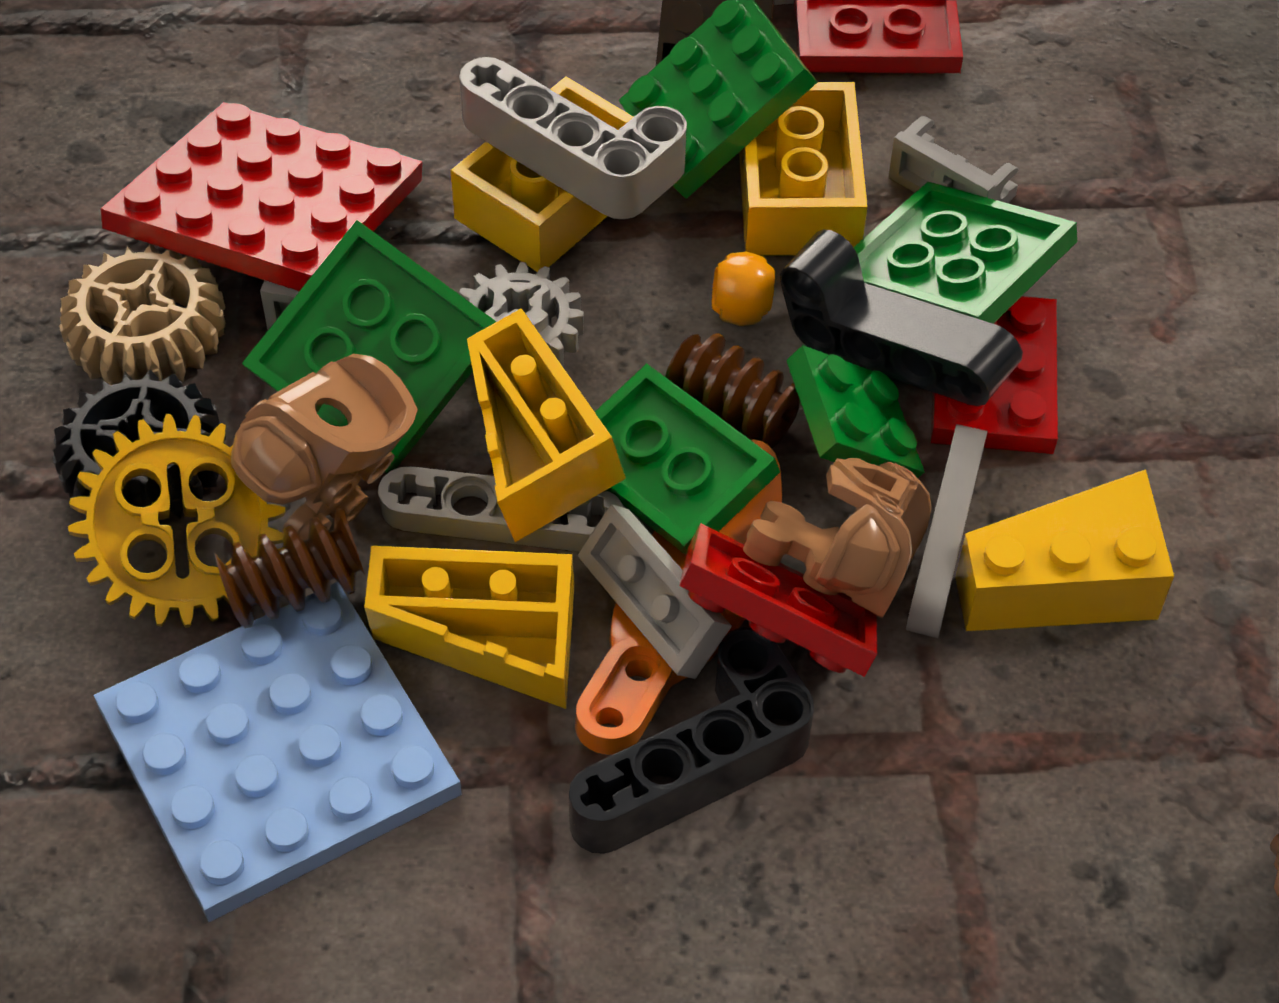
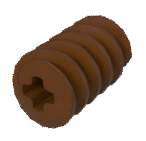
M719 333L711 335L703 344L699 334L691 335L685 339L674 353L665 377L748 439L763 441L771 449L775 447L793 424L799 410L800 399L794 382L783 393L780 392L784 381V374L778 369L772 370L761 380L765 364L759 357L752 358L741 368L745 351L739 345L732 346L722 356L726 340Z
M342 508L335 510L334 531L329 532L317 517L309 519V537L306 540H303L295 529L288 525L284 527L282 548L277 549L268 536L263 533L258 535L257 556L251 557L239 541L232 543L231 564L225 565L215 553L234 616L244 628L253 626L255 605H259L267 617L273 620L279 617L280 597L282 596L298 612L304 610L307 588H310L318 599L325 603L330 601L331 580L336 579L345 592L350 595L356 591L357 572L362 571L365 575L345 512Z

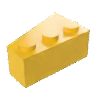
M522 308L467 338L478 402L482 409L486 430L487 449L494 472L497 503L514 542L519 541L626 479L612 436Z
M1146 469L965 533L955 578L966 631L1158 620L1172 584L1174 573Z
M371 546L364 608L373 639L564 709L567 707L574 600L572 554Z

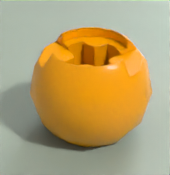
M747 251L728 254L724 261L718 263V267L714 271L712 309L719 314L720 319L724 322L737 326L757 324L772 308L775 285L774 268L767 263L763 256Z

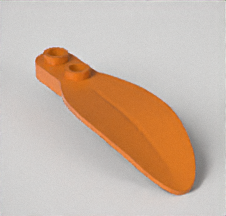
M751 440L776 459L780 470L777 456L770 446L763 441ZM781 471L719 532L745 545L751 524L754 520L761 519L760 516L766 503L770 501L782 503ZM654 531L652 536L683 570L686 555ZM617 603L615 604L611 620L610 649L581 694L576 705L575 731L581 743L594 752L606 755H614L637 744L669 689L687 678L677 675ZM727 609L721 613L732 625L727 634L732 630L739 629L745 618ZM719 645L707 662L718 653ZM642 676L646 680L635 681L629 677ZM609 723L614 724L617 727H604L601 725Z

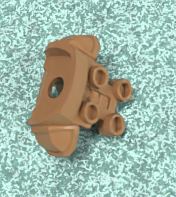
M352 354L335 362L328 363L317 373L312 372L274 393L270 396L269 400L264 399L252 407L245 415L246 418L242 421L235 434L231 452V464L242 482L265 502L284 505L304 497L307 498L306 502L289 517L282 529L284 533V527L291 525L300 537L306 540L309 537L310 518L317 517L326 529L329 530L332 522L326 516L330 515L334 519L335 510L342 508L348 523L359 515L368 503L369 497L361 491L357 484L361 478L370 484L386 471L394 459V454L391 451L413 424L418 409L402 380L387 365L371 356ZM323 404L333 406L345 415L348 425L342 427L331 425L321 419L317 413Z
M837 458L834 464L830 465L826 474L828 493L856 507L854 514L840 528L821 529L806 522L805 517L795 508L781 502L770 501L766 503L760 516L761 519L752 522L747 533V541L743 551L753 560L768 566H778L785 554L804 562L806 571L803 575V580L810 587L828 595L845 593L852 597L851 601L882 619L895 597L908 566L928 528L932 512L930 493L910 470L897 463L887 462L877 466L858 458H848L845 460Z

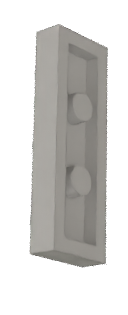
M611 504L577 556L677 675L695 679L732 625L721 613L712 612L695 603L688 596V590L679 586L683 572L680 566L629 509Z

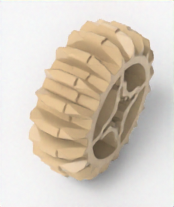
M152 244L144 252L137 253L127 245L124 255L116 258L104 253L102 265L99 267L84 265L83 279L69 280L68 295L61 298L60 331L67 345L70 357L77 366L83 367V370L89 375L91 380L102 377L109 385L121 383L125 371L133 380H142L150 369L160 382L174 373L183 382L187 367L203 370L205 355L217 353L218 337L224 335L226 324L223 310H225L222 292L218 291L216 280L211 275L210 269L202 268L196 258L190 256L182 258V255L178 252L167 250L160 254ZM175 302L183 305L186 308L176 306ZM102 325L112 328V333H109L101 329L100 327Z

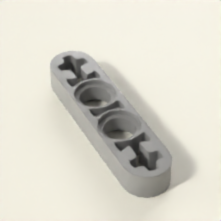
M956 425L906 626L907 631L936 638L939 636L987 436V431Z
M400 467L386 474L378 486L381 514L385 522L396 529L580 552L596 528L587 526L592 515L604 516L611 504L623 507L617 496L605 490L569 511V514H567V525L561 524L560 516L519 541L514 542L497 503L494 476L421 467ZM406 493L417 494V496L411 498L409 504L403 505L398 503V501H402L405 498ZM436 495H441V510L433 509V505L437 506ZM467 496L481 498L487 503L486 508L481 513L472 516L459 514L453 509V506L459 499Z

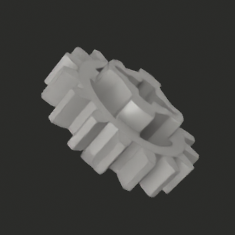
M520 262L515 273H508L500 264L495 266L496 277L489 279L478 273L474 276L475 290L470 288L460 289L459 295L496 322L522 308L562 366H564V351L570 353L578 351V335L584 334V311H581V296L579 292L569 293V279L566 277L559 278L553 282L550 281L549 267L544 266L536 274L528 273L526 262ZM556 316L558 320L552 328L551 318Z

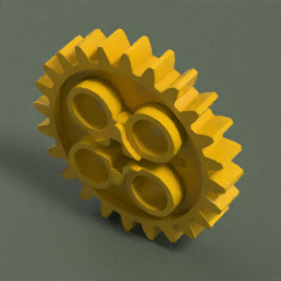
M171 414L165 415L162 433L154 434L144 419L139 420V440L132 443L120 432H115L113 437L118 453L114 457L98 449H95L92 453L95 462L102 470L100 474L79 472L77 476L78 481L86 489L90 490L91 493L90 497L79 496L70 498V508L86 514V520L69 525L68 531L71 536L88 538L90 543L82 546L74 553L77 562L96 560L98 565L86 578L87 582L92 586L109 579L112 586L107 593L106 603L111 606L125 595L132 598L129 616L134 620L143 612L147 605L155 608L156 625L162 627L167 620L170 610L179 611L185 628L191 626L193 609L200 607L203 608L212 622L218 620L217 601L224 598L229 603L218 567L202 563L196 555L195 546L204 536L210 534L221 535L231 543V546L232 543L239 541L251 557L257 556L258 535L265 533L274 545L283 543V533L268 527V522L283 517L286 513L285 507L277 504H267L237 476L231 464L233 445L229 447L223 443L226 425L220 423L208 437L201 434L200 418L197 415L192 417L186 432L177 431ZM170 464H176L180 469L184 515L196 517L197 522L187 524L186 528L189 575L184 579L179 578L176 574L173 530L169 525L159 524V520L167 519L170 515V497L167 480V467ZM205 470L214 471L225 480L227 490L218 500L211 502L202 501L196 498L190 490L189 482L192 477L198 472ZM138 476H146L155 480L161 489V494L157 501L147 507H135L129 504L122 495L123 488L129 480ZM152 540L161 544L166 550L167 560L159 570L151 573H142L131 566L128 561V555L131 548L138 542ZM231 559L225 565L231 564Z

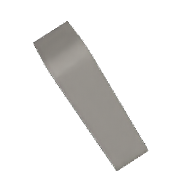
M491 57L473 59L466 63L460 71L462 120L464 126L471 133L608 217L628 219L637 216L674 185L684 174L687 122L684 116L673 108L666 106L646 108L617 130L499 59Z

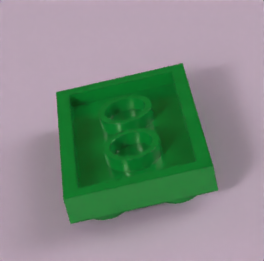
M647 363L595 411L613 438L626 479L606 491H610L617 496L624 507L629 509L685 555H687L689 544L700 523L719 532L780 473L776 459Z

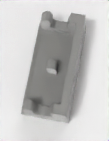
M926 116L919 117L904 132L900 131L894 137L888 177L913 192L919 190L929 181L1009 203L1016 196L1018 185L1010 181V179L1016 175L1019 168L1006 163L993 175L984 172L970 164L968 159L959 154L954 155L935 144V138L925 133L934 124V121Z

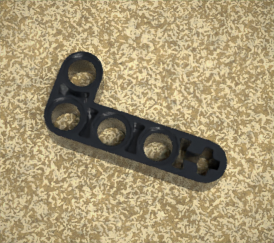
M823 229L816 232L780 273V284L790 322L795 334L802 343L825 354L837 355L847 362L868 370L880 371L890 378L969 405L981 406L988 402L1022 360L1023 352L1018 341L1006 329L996 324L864 283L859 258L854 247L842 235L832 230Z
M743 627L732 630L723 638L718 648L715 692L721 704L588 766L576 774L569 789V822L572 837L581 848L591 853L600 854L616 851L795 763L804 756L809 747L814 701L809 690L776 642L762 637L752 628ZM751 668L757 672L745 674L736 671V669ZM776 718L786 719L793 724L778 726L769 720ZM718 746L727 747L734 750L735 753L718 755L709 749ZM657 775H666L676 781L661 785L655 784L648 779Z

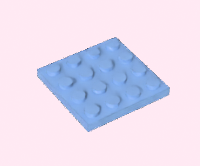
M338 582L331 585V596L328 602L322 603L314 593L305 597L304 610L297 612L289 604L280 608L279 617L271 620L265 615L254 620L252 627L244 628L241 626L94 694L98 709L208 922L462 795L460 780Z

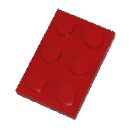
M794 0L797 56L810 72L961 73L963 50L956 0Z
M1021 296L994 323L1006 329L1018 341L1023 352L1021 362L985 405H969L932 392L931 443L951 445L955 428L958 424L987 431L984 448L1054 454L1058 440L1057 299Z
M700 523L689 544L679 584L680 587L688 590V596L695 603L716 613H723L727 609L749 620V626L756 633L770 641L784 643L788 639L810 650V656L817 663L831 671L845 673L849 669L863 677L866 676L877 656L876 615L851 601L852 598L843 593L828 595L813 589L803 580V573L781 562L778 566H768L753 560L743 551L744 544Z

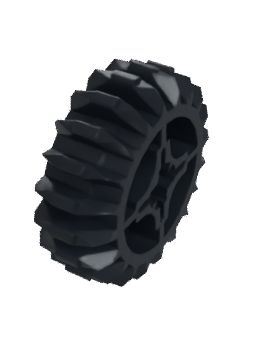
M151 369L142 380H133L125 371L121 383L109 385L100 379L98 393L92 395L79 392L77 403L79 408L63 409V426L54 429V444L56 448L53 449V463L57 474H59L62 488L65 493H68L70 498L79 496L90 497L91 491L78 481L77 476L79 472L100 474L102 470L95 462L92 453L95 449H98L114 457L118 453L113 437L115 432H120L133 443L139 440V420L144 419L154 434L162 433L165 415L171 414L177 431L186 432L192 417L197 415L200 418L201 434L209 437L213 430L222 422H219L217 409L212 404L211 399L203 398L202 392L198 390L195 383L183 386L175 373L160 382ZM170 464L167 467L170 512L181 518L183 504L180 469L178 465ZM205 470L193 476L189 482L193 495L202 500L204 495L203 488L217 487L219 474L214 471ZM138 476L126 483L122 495L129 504L135 507H147L157 501L161 494V489L155 480L146 476Z

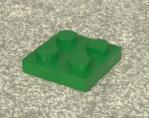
M804 345L786 360L820 458L835 462L837 458L844 460L858 458L877 466L892 462L910 470L917 478L925 473L916 450V437L907 425L898 402L899 393L897 387L887 375L880 371H871L852 364L837 355H828Z

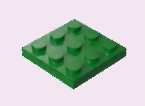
M726 0L689 37L680 40L673 47L670 54L647 75L638 78L631 85L629 91L619 99V102L626 113L633 117L644 109L654 106L670 107L684 116L687 122L685 169L681 178L672 186L687 199L818 82L755 0Z
M928 181L856 244L854 249L859 258L864 283L994 324L1078 242L1077 222Z
M356 220L242 362V365L276 392L312 372L317 373L328 363L335 362L352 354L371 356L387 365L402 380L418 409L413 424L391 451L394 454V459L384 472L388 474L400 465L473 372L467 338L496 323V321L360 221ZM323 404L317 413L321 419L331 425L339 427L348 425L345 415L333 406Z

